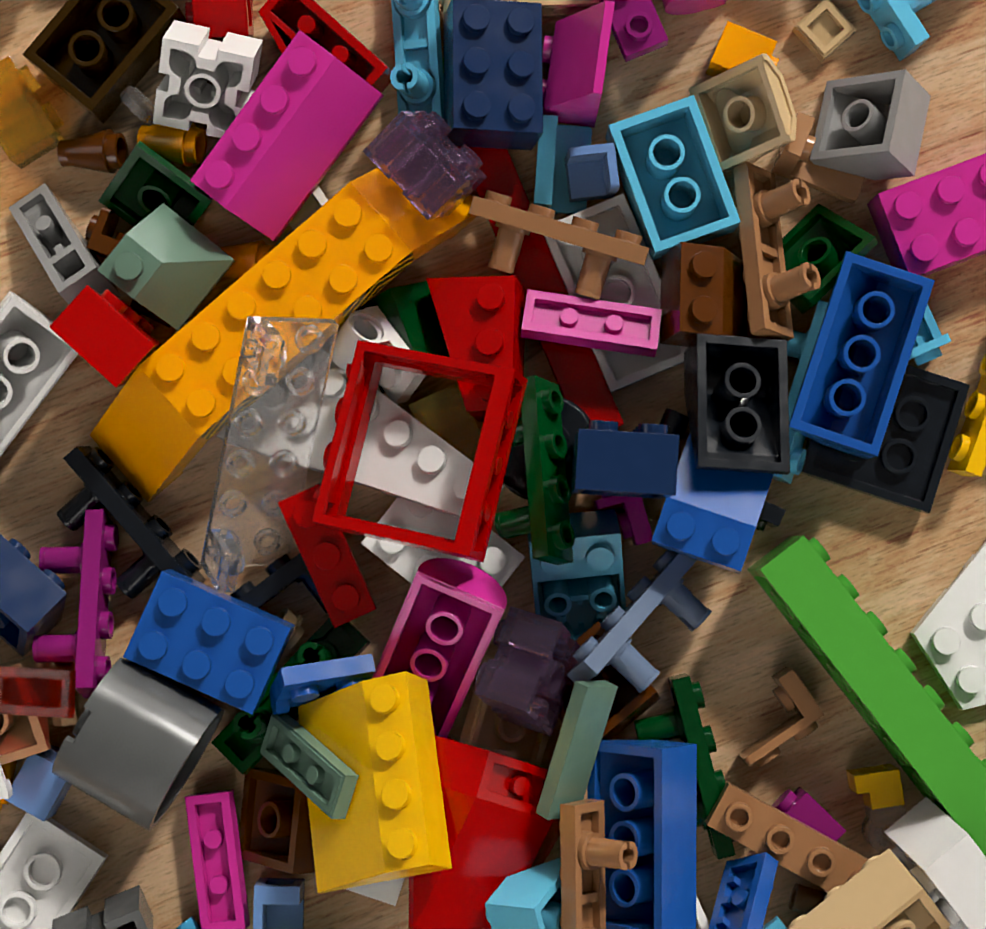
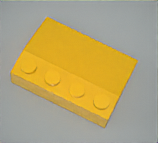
M403 671L360 681L299 706V724L359 775L345 819H331L307 797L317 893H326L452 869L428 680Z

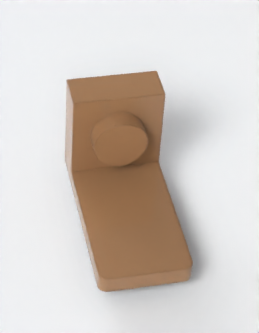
M798 111L796 115L795 141L780 148L772 172L790 180H802L810 188L845 202L855 203L865 177L813 164L810 161V156L816 137L809 135L815 118Z
M785 667L771 676L778 685L772 691L787 713L795 710L797 714L738 754L748 766L755 762L759 767L767 764L781 753L778 746L791 737H794L796 741L805 738L818 728L816 720L824 716V713L792 668Z

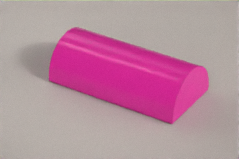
M429 559L423 562L416 572L372 678L407 671L428 680L434 734L436 736L447 738L506 608L507 597L503 588L483 570L455 559Z

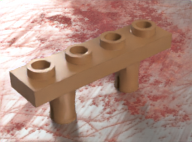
M746 161L734 167L733 174L735 184L734 198L737 202L738 216L741 221L738 237L742 248L744 267L742 275L746 285L748 303L747 320L750 325L751 334L766 339L788 341L794 338L789 300L820 288L821 278L818 269L813 264L809 265L808 262L786 271L780 217L797 208L808 205L811 201V195L808 186L802 180L799 181V179H793L789 183L776 188L774 173Z
M486 190L484 198L473 196L469 213L496 221L495 226L499 227L488 264L490 268L513 274L525 235L530 236L531 232L583 247L582 252L586 254L574 293L600 300L612 261L616 262L617 258L643 266L645 265L649 248L641 246L642 236L619 229L616 230L615 237L597 232L599 223L573 216L571 224L554 220L555 210L532 203L529 204L528 211L510 206L512 197Z
M728 781L705 821L709 827L758 854L767 852L779 861L778 865L828 892L836 886L844 885L860 872L861 867L868 860V858Z
M584 799L560 804L561 867L559 874L561 880V929H606L605 867L620 870L633 869L638 858L637 846L632 841L605 838L604 800Z

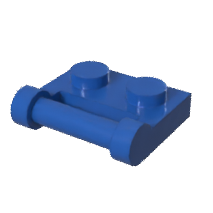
M365 654L280 668L270 688V703L273 714L289 713L292 707L304 705L360 681L371 679L376 672L373 655Z

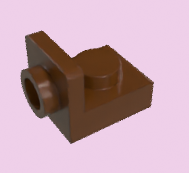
M103 206L99 216L94 215L91 218L85 234V239L89 241L86 248L103 258L109 256L125 235L124 233L117 232L115 239L112 238L119 221V216L112 209Z

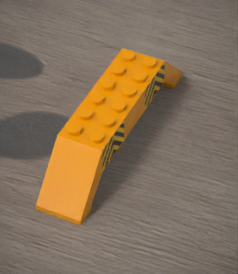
M425 143L350 181L144 360L121 389L90 433V436L147 502L152 501L183 474L182 471L211 437L339 327L351 313L362 307L414 260L444 241L451 240L477 216L469 213L473 197Z

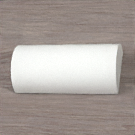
M11 291L0 302V457L78 355L72 347L49 327L54 322L51 318Z

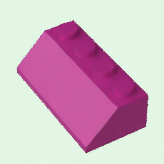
M299 30L190 181L231 213L276 242L384 95Z

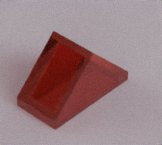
M0 666V714L74 718L76 670L71 667Z

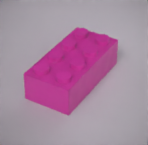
M986 153L878 193L867 204L891 266L925 277L986 254Z

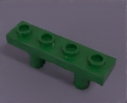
M532 375L525 377L528 381L521 406L522 417L518 419L511 447L524 445L528 506L496 513L495 527L498 535L505 539L531 533L533 559L554 565H562L573 562L572 547L575 542L574 530L570 524L568 502L571 497V488L566 478L565 466L567 442L563 435L561 417L564 402L558 384Z
M329 617L308 641L300 646L299 650L283 667L359 656L371 642L350 621L334 628ZM278 672L271 679L259 708L253 714L241 710L211 742L242 774H248L264 757L260 750L273 713L270 703V688ZM298 707L290 708L288 714L298 721Z
M686 673L668 677L675 706H672L671 712L634 721L638 740L665 741L680 738L681 742L697 744V827L702 826L704 830H707L712 852L717 859L734 856L736 854L732 842H735V840L709 827L705 822L726 782L722 770L714 771L710 753L717 752L710 725L702 726L698 709L705 708L699 681L691 683L690 676Z

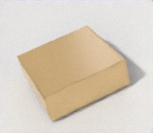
M823 0L792 29L794 34L821 63L857 30L830 0Z

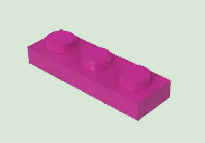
M527 289L520 337L655 358L658 348L662 309Z
M234 790L190 794L185 797L201 929H246L250 926Z

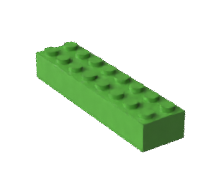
M804 535L789 536L747 570L923 797L930 799L964 829L986 856V759L981 761L971 751L969 747L974 744V741L968 732L957 721L952 724L940 711L946 706L935 690L928 684L923 687L915 679L912 673L917 668L908 655L901 648L894 650L887 643L883 636L888 631L880 619L872 611L865 613L856 603L855 599L859 596V593L852 583L843 574L837 577L828 567L826 562L831 558L819 541L814 537L808 540Z

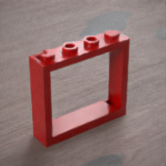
M358 340L352 364L347 363L346 366L348 381L344 397L339 399L335 408L336 428L333 440L327 445L324 452L323 465L325 471L321 487L315 491L313 496L317 503L312 522L329 529L484 563L528 380L516 369ZM383 367L492 387L455 540L346 516Z

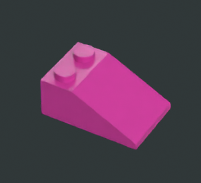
M603 1L556 21L554 36L545 35L542 62L550 63L548 80L542 79L543 115L558 116V123L595 128L603 91L615 2Z

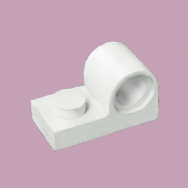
M378 306L367 307L351 313L328 347L332 361L345 371L347 363L352 364L358 340L409 349ZM383 367L379 385L390 400L400 404L409 400L426 375Z

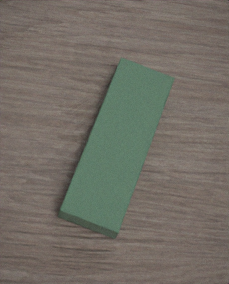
M606 680L575 681L536 808V813L547 820L560 819V804L584 799L618 686Z
M272 713L260 753L331 819H345L359 775L288 713L277 715Z

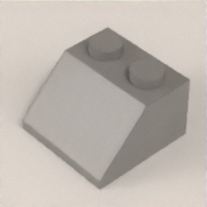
M906 69L827 81L815 133L816 141L811 151L810 161L815 165L871 180L915 176L931 96Z

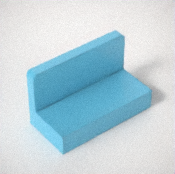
M543 115V134L538 140L533 204L555 210V214L573 215L586 209L587 201L569 202L564 158L570 147L591 145L592 129L590 127L558 124V116Z

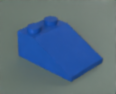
M689 434L678 464L676 495L665 499L651 540L652 544L740 574L774 474L696 469L691 434Z

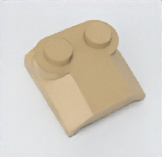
M760 54L689 89L690 95L695 96L723 173L732 170L746 161L753 164L760 157L795 141L797 117L784 77L767 54Z

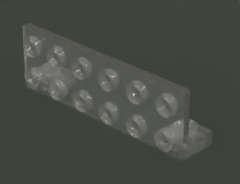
M247 316L200 562L217 593L235 592L238 574L243 573L244 567L269 566L286 553L290 557L293 536L277 502L304 491L339 328L334 319Z

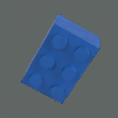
M168 569L161 571L123 658L249 714H253L259 708L295 624Z

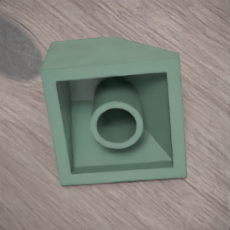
M162 203L124 235L97 271L139 304L179 331L236 260L166 204Z

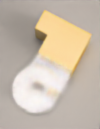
M889 763L846 770L849 788L856 794H863L866 813L862 823L864 839L881 854L888 848L892 850L895 848V845L884 831L906 814L899 769Z

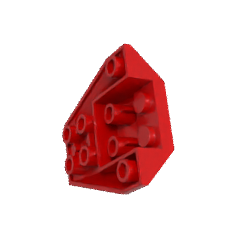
M435 735L452 869L409 877L408 929H491L490 923L486 918V901L507 876L543 864L560 836V819L547 820L536 813L548 770L493 751Z

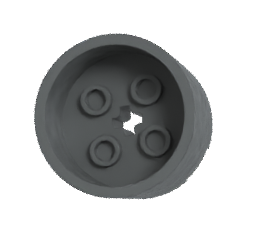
M121 657L103 677L83 706L86 709L73 730L75 737L72 738L68 735L64 739L53 763L52 773L146 830L151 831L174 802L201 759L219 726L224 709L179 682Z

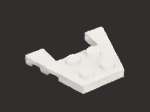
M986 541L975 554H972L964 564L960 574L948 589H944L910 632L953 701L961 710L986 705Z

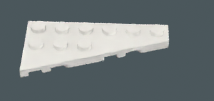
M317 345L227 423L218 433L217 437L223 441L251 448L259 453L272 457L275 456L296 463L299 466L324 473L323 456L327 445L333 440L336 428L335 408L339 399L344 397L348 381L346 371L337 366L332 361L329 353ZM377 390L354 484L364 485L379 490L382 493L397 498L401 497L460 518L473 462Z

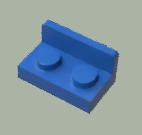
M767 852L726 861L708 929H763L779 861Z

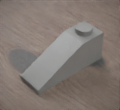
M46 183L9 207L56 290L68 304L76 298L86 285H89L100 294L108 289L118 298L121 296L115 284L97 271L101 266V262L92 251L86 248L88 243Z

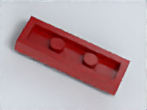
M321 483L277 503L334 628L376 610L377 607L343 532L312 522L317 503L313 496L315 491L321 487Z

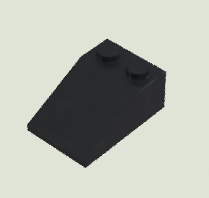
M696 334L684 352V396L696 469L788 475L790 473L787 340Z

